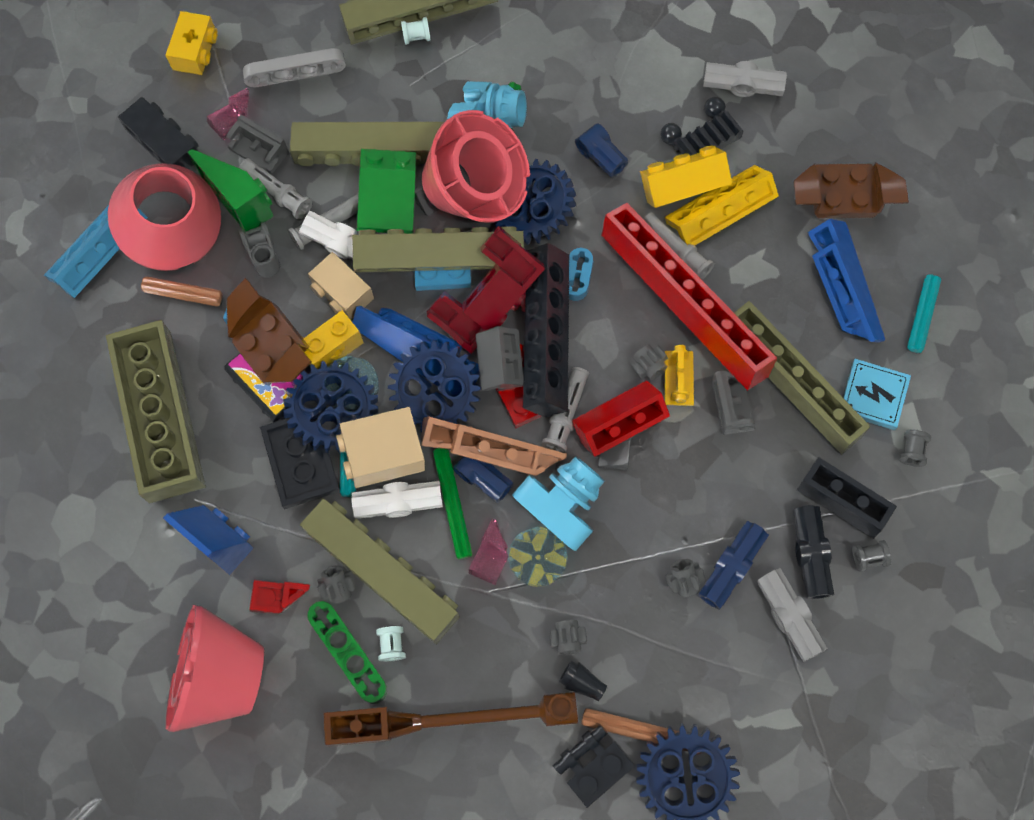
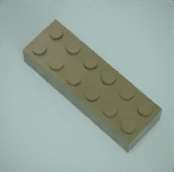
M162 320L106 335L139 495L150 504L206 488L170 330Z

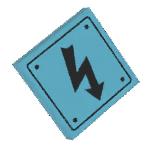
M854 359L843 398L866 422L896 430L911 375Z

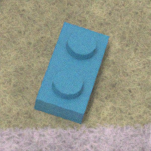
M471 270L415 271L416 291L471 288Z

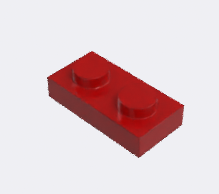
M523 386L504 391H498V388H495L515 429L541 417V415L523 408Z

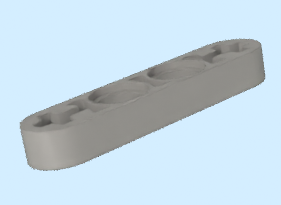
M331 48L249 63L243 67L244 83L247 86L261 87L342 71L346 64L343 51Z

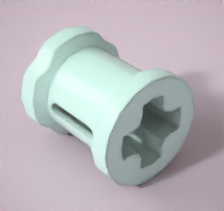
M423 17L421 21L409 23L401 21L405 45L409 44L410 41L422 39L431 41L427 17Z
M390 626L376 630V635L380 636L381 654L378 656L379 661L388 662L406 658V653L402 652L401 634L404 632L403 627Z

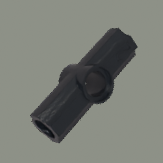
M808 505L795 508L793 510L797 535L795 553L798 566L802 567L806 598L823 599L832 597L834 589L829 566L832 559L831 547L828 538L824 536L820 506Z

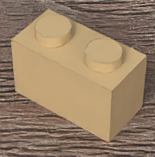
M333 252L308 273L312 282L310 288L319 298L325 296L330 301L329 306L336 314L343 310L350 320L354 318L357 306L365 308L374 299L371 287Z

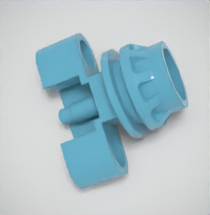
M467 81L463 87L465 102L453 103L447 117L449 119L453 115L467 110L484 111L483 114L494 119L498 117L510 128L522 127L527 112L526 96L523 90H514L509 85L500 86L498 83Z
M575 456L570 463L561 465L557 469L560 473L559 476L553 473L549 476L556 484L551 491L529 474L512 496L568 547L577 551L593 532V529L575 514L574 510L580 505L589 511L591 505L588 503L589 499L595 502L598 498L599 488L605 481L592 468Z

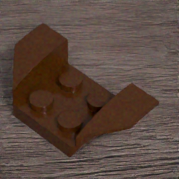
M876 162L874 166L872 164L815 165L814 163L793 182L796 205H814V214L817 218H873L882 212L885 204L909 203L906 180Z
M245 278L227 298L228 337L232 338L234 346L263 384L269 386L272 383L293 382L312 362L305 354V351L310 346L280 308L269 299L260 296Z

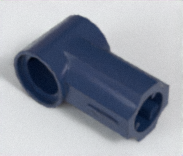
M598 123L575 139L579 152L587 159L592 158L610 178L619 175L628 165V159L611 142L608 132Z
M462 457L453 467V470L459 477L470 485H476L497 504L505 498L514 485L509 478L493 465Z

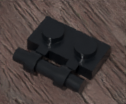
M601 724L593 731H586L582 735L583 739L571 750L567 748L560 754L562 758L553 765L560 775L568 768L574 771L576 775L567 784L586 808L636 766L616 741L605 749L600 741L608 732ZM592 749L597 757L584 767L579 759Z

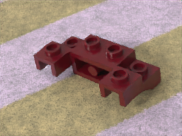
M500 226L496 228L480 247L481 252L496 264L466 300L461 304L446 291H443L426 311L427 317L446 331L460 346L471 354L477 348L476 334L494 327H500L508 316L506 313L512 306L517 307L526 296L525 291L545 269L541 261L524 249L520 242Z

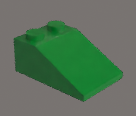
M361 148L357 231L375 230L378 233H387V230L402 229L404 234L413 233L416 152Z
M191 149L188 152L200 177L209 184L218 200L245 232L261 226L262 222H266L274 216L270 208L273 203L266 194L267 189L259 178L253 180L247 171Z

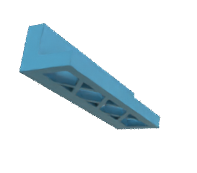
M109 205L44 274L48 280L56 283L73 298L82 291L119 250L109 228ZM138 208L140 215L147 219L148 217Z

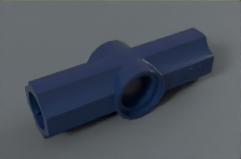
M747 521L735 537L736 539L732 545L727 546L713 567L715 568L714 572L698 596L711 607L720 610L731 595L736 584H740L754 563L752 560L769 534L756 523Z

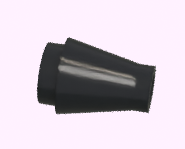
M570 661L559 680L561 684L565 685L564 689L593 698L596 701L602 698L607 688L606 684L601 682L580 662L576 664Z

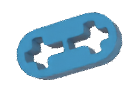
M576 248L569 254V300L572 301L582 300L586 297L593 268V255L585 248ZM579 257L584 258L582 270H577ZM575 278L580 279L579 286L581 288H578L577 292L572 291Z

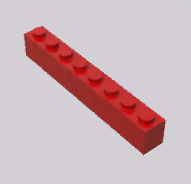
M628 203L607 213L601 236L748 391L768 378L777 357Z

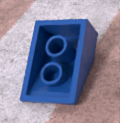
M202 505L167 513L163 517L164 520L229 575L253 550V547L247 542L250 536L238 526L234 530L226 524L229 518L217 508L210 511L206 506Z

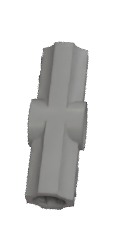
M741 61L735 65L707 62L703 87L731 90L734 95L739 97H750L754 93L783 96L787 74L784 71L759 69L755 63L749 61Z
M781 568L773 570L757 580L765 598L772 607L771 613L777 626L784 634L787 633L802 661L805 662L826 651L828 648L811 621L812 614L802 597L795 594Z

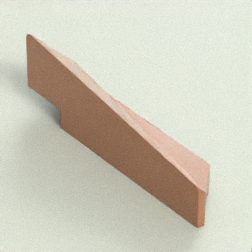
M424 417L421 446L451 449V454L532 476L539 475L548 467L564 460L567 456L566 453L465 425L454 424L433 417Z

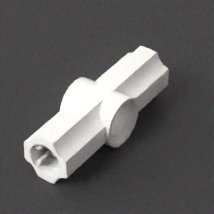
M309 210L299 230V234L325 246V249L330 253L333 252L343 259L349 258L353 260L352 235H359V233L350 226L339 222L334 223Z
M439 481L411 485L406 482H394L384 485L382 489L353 492L351 498L355 519L382 515L397 518L412 514V511L443 507Z

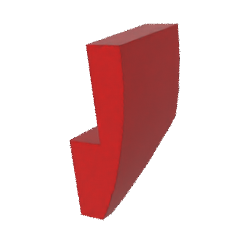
M254 580L249 611L280 614L308 592L310 585Z

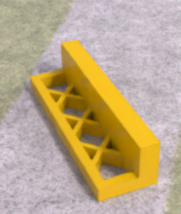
M753 165L732 177V184L710 190L665 216L666 224L676 229L679 237L687 245H697L779 197L772 173Z

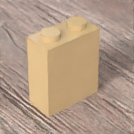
M410 407L340 423L341 434L336 435L340 453L346 451L348 461L343 462L347 480L353 478L355 488L425 471V460Z

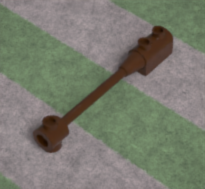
M575 692L547 694L542 697L539 705L423 716L415 713L390 711L387 707L324 713L325 745L331 747L385 742L420 731L422 728L540 718L547 727L578 724Z

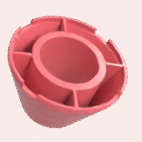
M467 110L453 115L438 129L422 172L423 190L428 200L443 212L478 222H497L514 214L526 198L527 177L530 176L527 155L519 138L505 122L498 117L494 119L483 114L484 111ZM459 164L467 172L471 186L465 181Z
M153 164L133 171L118 184L109 202L108 223L117 246L128 258L150 269L172 271L192 263L195 264L212 249L220 232L221 210L214 191L198 174L178 165ZM157 192L175 193L185 199L191 207L184 218L168 225L155 224L146 220L140 215L138 208L145 198Z
M193 605L182 633L177 653L179 658L176 672L173 673L166 711V729L169 732H177L250 714L255 704L262 676L264 647L204 607Z

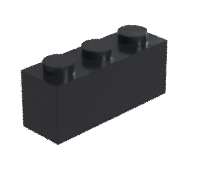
M140 97L118 116L125 130L161 164H173L187 169L194 165L188 152L191 149L198 151V143L191 135L187 134L184 136L180 132V126L172 118L167 120L163 116V111L155 102L150 104L143 97Z
M820 457L817 458L797 488L799 492L873 539L883 530L897 508L895 504Z

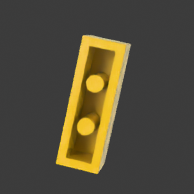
M712 145L699 149L700 153L691 156L690 154L675 156L672 162L665 164L664 162H655L648 165V169L640 171L647 203L657 208L732 184L726 152Z

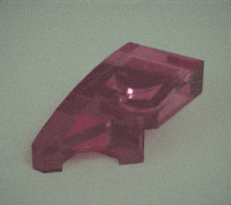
M248 88L228 97L229 105L207 116V123L222 140L227 139L226 136L229 130L236 123L240 114L245 117L247 116L249 103Z
M493 518L482 538L481 546L469 567V574L496 585L508 560V547L498 529L497 520Z

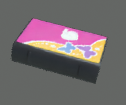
M240 353L224 366V370L231 376L234 383L238 384L259 406L262 413L267 415L272 422L285 419L284 410L288 408L284 406L283 400L290 398L286 394V389L294 388L292 382L272 383L269 386L263 384ZM300 374L296 379L302 380Z

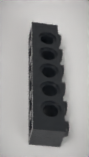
M549 243L527 250L544 264L545 269L526 290L523 408L545 418L554 414L568 412L570 255Z

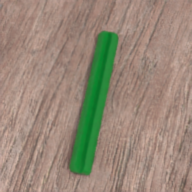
M436 448L433 450L455 553L458 559H467L472 556V550L449 450Z

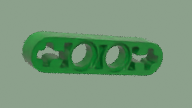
M324 601L314 603L309 608L308 620L364 701L370 704L382 702L387 695V685L336 610ZM319 609H322L324 612L329 610L326 616L332 625L336 621L339 623V625L331 627L325 635L322 631L328 629L321 620L315 621L318 617L317 611ZM337 632H343L347 636V642L342 648H334L331 645V638ZM354 656L362 657L364 660V667L358 673H352L348 669V662ZM370 670L373 672V674L368 675L370 681L374 685L378 683L381 685L377 689L379 695L376 697L372 694L366 696L365 693L369 689L363 680L359 684L356 682V680L365 677Z

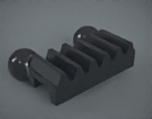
M712 97L706 101L704 106L706 115L713 118L711 122L706 121L703 127H696L693 133L689 131L684 138H682L681 128L677 124L668 123L663 126L660 135L663 142L674 146L676 152L680 151L681 154H690L691 156L700 153L699 149L713 145L722 150L742 138L744 131L730 113L725 110V102L719 97Z

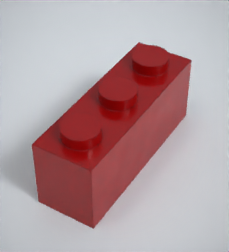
M646 380L573 419L572 422L581 444L596 457L670 417L662 393Z

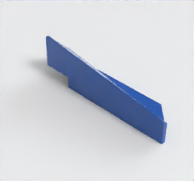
M829 219L810 230L808 235L819 251L812 255L841 329L844 332L868 339L870 342L881 343L885 341V336L848 226L844 221Z
M363 306L356 307L352 323L359 332L403 363L404 361L400 355L406 353L411 356V346H415L421 351V342H426L429 348H431L433 340L438 341L439 348H442L444 342H449V351L459 346V354L461 352L462 346L456 341L392 309L381 308L379 313L376 314ZM432 359L429 362L430 372L438 375L442 369L441 363L437 359ZM468 359L466 361L467 365L475 363ZM478 363L471 370L472 374H480ZM417 368L416 371L427 379L422 370ZM457 380L450 381L449 391L453 395H460L462 391L460 382ZM438 381L433 383L438 387L440 385Z

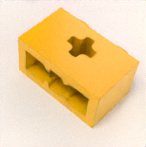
M180 11L165 55L172 70L198 75L203 74L205 66H208L210 62L212 44L216 43L218 37V30L215 28L211 16Z
M343 310L303 338L310 346L305 351V354L312 361L309 365L313 364L317 370L321 369L322 361H325L327 367L331 368L334 360L339 362L364 343L359 330Z

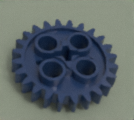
M535 159L533 165L529 166L530 176L527 177L525 189L527 195L523 204L516 211H521V213L517 216L512 214L503 220L493 222L496 228L498 226L517 227V231H523L526 245H529L531 238H534L537 244H540L541 236L551 240L550 232L554 231L560 234L558 226L560 224L568 226L565 217L574 216L571 210L572 207L576 206L574 200L576 192L572 188L574 185L571 179L568 178L565 170L561 171L558 164L551 167L548 160L541 166L538 159ZM551 187L550 190L542 192L545 188ZM548 212L545 216L539 217L541 213Z
M437 340L432 341L431 348L428 347L426 342H421V351L415 346H411V356L402 353L400 356L404 363L395 362L393 364L399 370L398 373L389 374V377L396 380L395 384L388 386V389L395 390L396 392L389 400H398L399 403L393 410L410 407L415 426L418 423L421 424V433L424 417H433L454 424H459L458 418L467 422L469 417L466 411L472 413L476 411L471 402H479L481 400L480 397L474 394V391L481 389L480 385L474 384V380L478 379L480 374H472L471 372L475 368L476 363L467 365L466 361L469 354L460 357L458 355L460 351L459 346L449 351V342H444L442 348H439ZM432 359H437L441 363L442 369L438 375L431 373L428 365ZM417 368L422 370L429 381L417 373ZM412 379L419 381L421 384V391L418 395L411 393L408 385ZM451 380H457L462 385L460 395H453L449 391L448 386ZM438 381L440 383L438 390L453 402V406H449L445 398L438 391L435 393L430 391L432 388L430 382ZM431 400H436L440 403L442 409L439 415H434L429 411L428 406Z
M335 360L331 368H328L325 361H322L321 369L317 370L311 364V373L308 374L302 371L300 373L302 380L295 379L292 382L294 388L286 389V394L290 398L283 400L284 406L288 408L284 410V417L291 418L287 421L288 428H295L293 431L295 438L304 435L302 439L304 446L313 441V449L315 451L320 445H324L326 453L329 452L331 446H335L339 453L336 435L341 434L340 423L378 414V406L373 405L378 402V395H371L374 392V384L365 386L368 383L367 375L358 378L359 368L349 372L348 363H345L342 369H340ZM329 384H338L340 386L337 391L326 389ZM347 391L352 392L344 396V393H346ZM307 401H315L316 403H318V405L313 409H308L303 406ZM349 404H355L359 407L355 412H348L344 408ZM318 417V420H316L315 422L310 421L311 419H315ZM331 421L337 426L332 430H326L322 425L325 422Z
M680 723L678 733H675L672 727L668 726L667 737L657 732V744L647 741V747L651 752L640 753V757L646 764H637V771L645 775L637 777L636 782L640 785H646V787L639 791L640 797H650L645 806L647 809L654 806L657 807L654 813L656 819L665 814L666 820H708L707 818L710 816L715 820H720L719 809L727 813L730 811L725 801H736V796L730 789H739L740 785L739 782L731 778L739 776L740 772L737 768H730L737 760L735 756H725L731 748L729 744L719 747L721 742L719 734L710 739L709 728H706L702 734H699L697 724H693L691 731L686 732L684 724ZM683 748L688 749L690 771L693 775L691 783L694 803L691 805L687 802L686 784L683 777ZM699 752H706L711 757L709 763L704 766L695 764L693 758ZM674 755L679 759V763L675 768H666L661 763L663 757ZM709 784L714 788V792L710 797L703 798L697 794L698 787ZM671 787H677L683 794L678 800H670L665 796L666 790Z

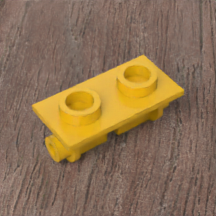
M676 345L673 351H665L668 357L665 361V364L668 366L665 370L666 405L694 406L693 351L686 350L685 345Z

